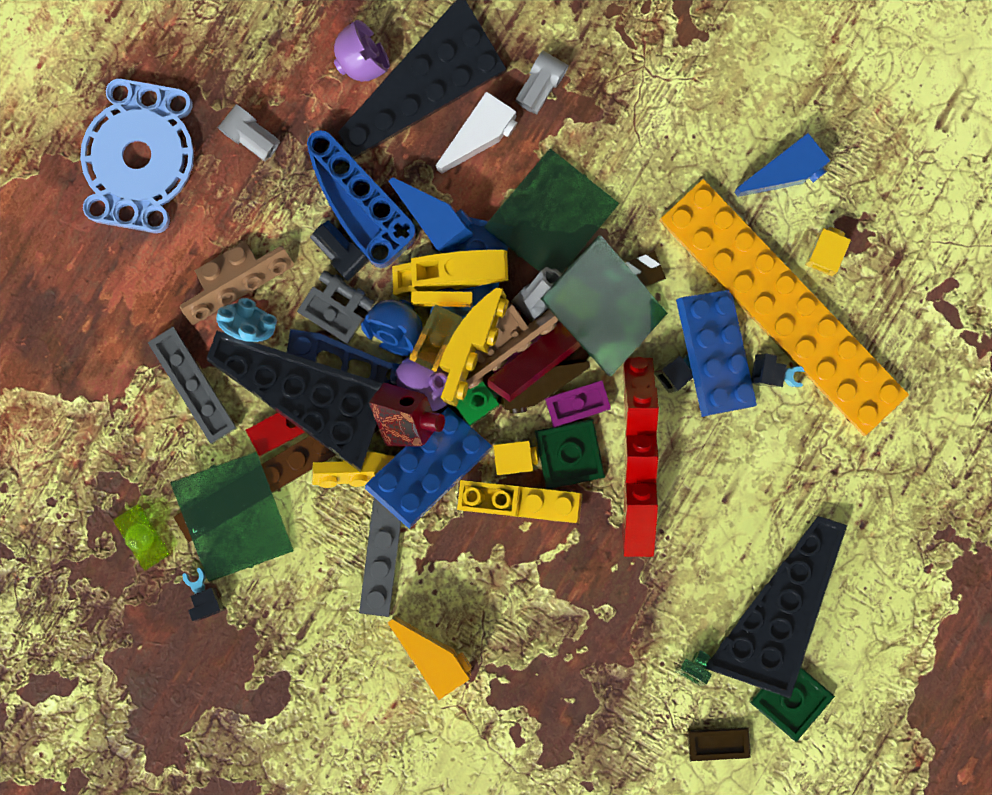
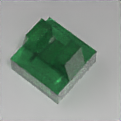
M699 650V652L694 654L691 661L688 659L680 661L675 672L702 687L708 683L712 673L705 670L711 656Z

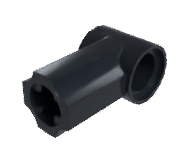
M329 220L321 224L310 236V239L331 260L330 263L347 281L369 262L356 245L352 242L349 243Z

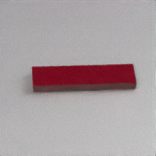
M568 316L555 326L552 331L545 334L488 379V387L511 402L592 338L593 329L574 316Z

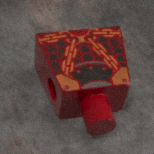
M383 383L369 401L385 445L423 446L434 431L441 432L445 426L444 415L433 413L428 398L423 393Z

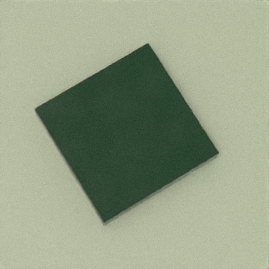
M593 419L534 431L547 490L605 478Z
M801 667L791 699L760 688L749 702L792 740L797 742L835 696Z

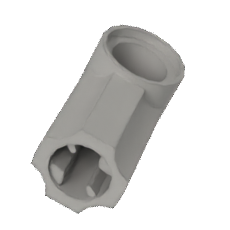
M542 51L530 71L531 75L518 94L516 102L527 111L538 114L552 89L556 88L561 82L569 65Z
M236 104L218 126V129L235 143H241L266 162L275 153L280 141L257 124V120Z
M545 267L531 284L529 283L514 297L511 303L530 322L534 321L551 305L549 302L565 285L562 279L563 275L557 269Z

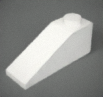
M486 92L436 164L437 171L442 174L500 142L504 135L509 137L518 123L515 121L516 111Z

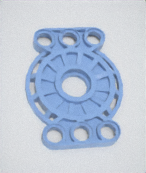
M115 79L106 88V96L113 105L104 109L93 119L85 132L81 144L80 160L83 174L89 186L95 192V194L85 199L83 211L90 220L96 223L151 233H161L170 224V216L162 205L170 202L181 192L189 180L193 168L194 149L192 139L185 124L180 120L191 113L193 108L192 100L185 91L126 79ZM118 86H125L128 89V96L122 101H117L113 98V91ZM147 91H153L157 94V101L152 106L142 104L141 98ZM182 96L186 99V106L183 110L174 111L171 109L170 103L174 97ZM116 110H119V111H120V113H118V114H116V115H113V113H112V112H114V111H116ZM107 116L108 120L100 127L98 132H95L94 130L97 125ZM176 121V122H177L176 125L172 126V125L170 124V123ZM181 131H183L186 137L187 148L183 147V142L179 136ZM90 137H92L94 140L91 146V155L87 156V146ZM135 141L146 143L151 150L149 163L141 169L128 167L123 159L125 148ZM185 156H188V164L185 173H182L184 168ZM87 163L92 164L93 171L97 177L95 180H92L89 174ZM180 179L181 181L179 182L177 187L171 193L168 194L167 192L170 191L175 186L177 181ZM104 186L106 189L100 191L97 187ZM95 201H103L105 204V211L100 216H93L90 212V206ZM124 206H131L135 211L134 217L128 222L121 221L119 218V211ZM154 211H160L164 216L163 223L158 227H152L148 223V216Z

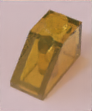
M435 304L409 360L437 372L440 368L439 363L452 335L464 318Z

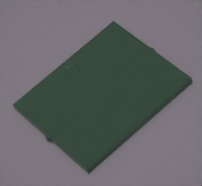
M550 148L484 228L539 272L548 267L550 269H557L562 274L620 203Z
M601 235L597 236L540 298L608 376H612L668 314Z
M257 451L218 465L213 464L210 468L170 482L208 582L246 568H253L254 565L294 551Z

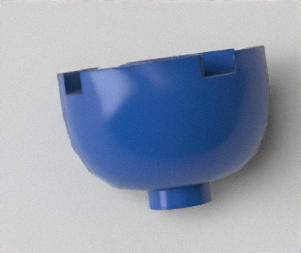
M393 299L380 301L372 307L361 323L362 331L370 340L375 336L383 342L380 343L379 347L401 356H408L410 351L412 354L414 353L421 340L423 326L418 313L414 310V306L403 299L399 301Z

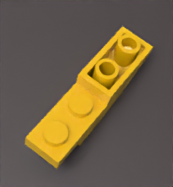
M471 250L411 258L410 263L392 266L393 295L404 297L411 295V291H435L445 288L460 290L507 281V251Z
M495 288L471 309L452 335L443 353L439 366L443 371L449 373L441 395V399L446 404L457 407L459 399L464 400L468 390V383L465 382L468 372L475 369L478 354L475 351L479 350L488 353L490 345L494 346L497 341L499 329L496 326L499 317L505 316L509 303L503 289Z
M367 452L361 472L342 458L341 462H313L312 485H319L323 488L335 487L337 484H350L354 487L365 486L394 456Z
M460 480L457 510L579 523L582 493Z

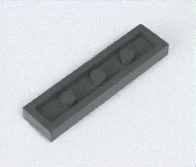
M172 327L148 342L210 444L217 442L237 429L176 328Z
M376 498L373 499L359 613L389 617L401 521Z

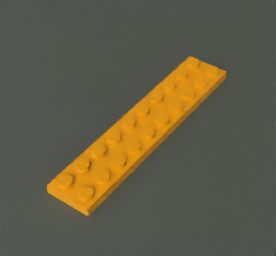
M704 179L660 218L659 221L725 290H729L733 295V299L797 366L804 368L805 372L803 373L863 436L870 433L909 396L900 384Z

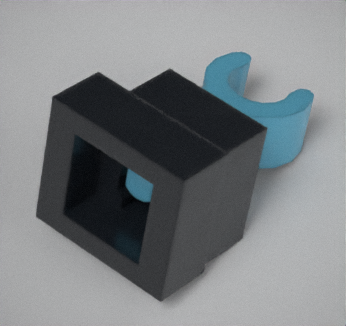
M767 353L755 354L751 377L752 384L783 387L785 381L791 387L803 386L802 383L796 382L793 378L795 372H805L803 367L786 368L787 365L776 363V355Z
M688 354L683 359L681 356L673 357L666 364L654 370L655 376L668 393L679 391L693 378Z
M197 568L199 579L196 582H192L187 573L183 574V581L194 592V595L190 596L194 608L188 610L192 621H199L225 611L216 588L205 590L204 581L206 575L202 568Z

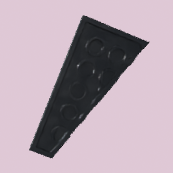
M456 0L338 131L353 159L506 72V67L466 0Z
M216 331L207 355L209 363L361 472L377 426L369 401L382 386V383L255 342L236 339L227 333Z
M818 516L703 668L791 699L847 530V525Z

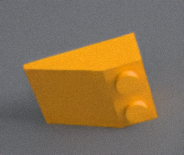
M397 616L387 622L438 700L470 680L471 674L469 671L472 670V666L463 652L457 654L453 648Z

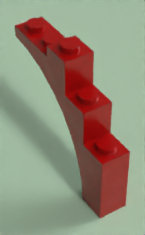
M623 358L625 420L624 557H654L658 512L656 482L659 412L653 358Z

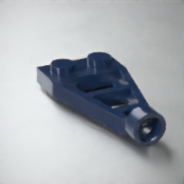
M290 329L286 353L317 362L318 354L322 351H327L340 357L342 361L341 370L348 372L349 363L352 359L367 362L371 365L370 377L367 379L397 386V376L395 374L400 364L389 363L320 333ZM391 369L390 380H388L386 373Z

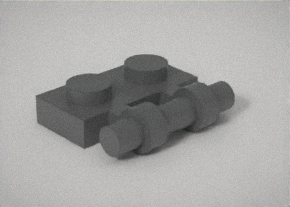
M324 270L319 280L327 285L324 292H321L312 287L297 312L346 344H349L364 320L355 311L360 306L369 312L374 306L375 301L366 296L367 293L360 288L356 290L343 282V277L338 274L334 276ZM336 292L350 300L346 307L332 299Z

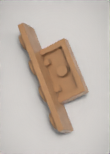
M245 240L194 270L204 291L182 303L179 307L189 322L194 325L217 312L219 308L232 304L235 300L257 289L276 276L283 274L292 268L294 263L283 246L256 259Z
M508 303L505 316L499 317L496 326L499 329V335L495 345H490L488 353L479 350L475 351L478 354V362L475 369L468 372L465 381L468 383V388H474L483 380L482 376L489 371H496L503 367L508 361L507 358L515 352L520 353L526 350L532 344L531 340L539 334L545 335L552 331L556 326V322L560 319L558 314L551 308L527 325L514 306Z

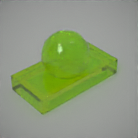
M137 504L113 520L125 539L126 546L133 552L144 571H147L171 555L140 504Z

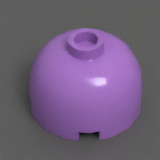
M360 20L349 24L338 34L334 44L336 57L334 64L342 75L347 74L354 80L364 82L383 75L390 68V63L381 43H374L370 38L374 33Z
M430 353L411 355L403 360L396 370L397 386L426 395L433 412L443 408L447 404L441 399V395L449 373L443 371L439 366L442 357Z

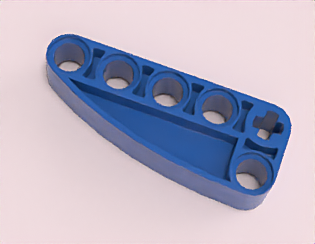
M322 130L315 131L309 136L307 146L313 169L330 207L344 230L370 263L378 268L388 267L415 242L417 235L414 224L328 132ZM321 140L330 143L328 150L324 153H318L314 150L316 143ZM344 161L350 164L347 173L340 175L334 172L335 166L339 162ZM360 183H366L370 186V191L365 196H357L354 193L355 187ZM382 204L389 206L390 213L385 218L375 216L374 212L377 206ZM400 227L404 230L408 227L409 230L407 232L409 236L407 238L403 236L396 238L398 235L397 228ZM378 246H385L389 250L388 256L383 260L373 258V251Z

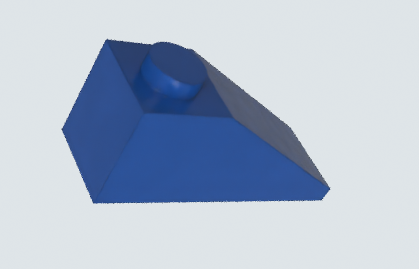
M807 133L737 187L734 193L737 197L801 185L809 179L814 183L827 172L824 167L830 162V159L810 134Z
M391 178L389 180L391 186L433 245L441 253L452 252L474 235V232L469 227L472 221L463 209L457 211L451 205L398 179Z

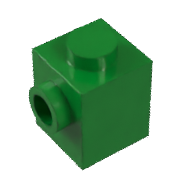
M481 381L474 388L467 390L464 400L459 399L456 408L471 427L499 407L497 399L501 396L488 387V384L485 385Z

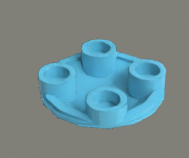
M241 298L238 300V303L219 308L216 317L218 326L225 333L236 339L250 342H259L270 338L274 334L277 323L275 316L256 307L255 302L248 298Z

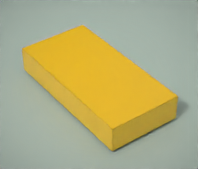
M411 291V302L414 306L471 307L473 306L472 292Z

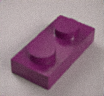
M603 381L545 399L553 427L611 410Z

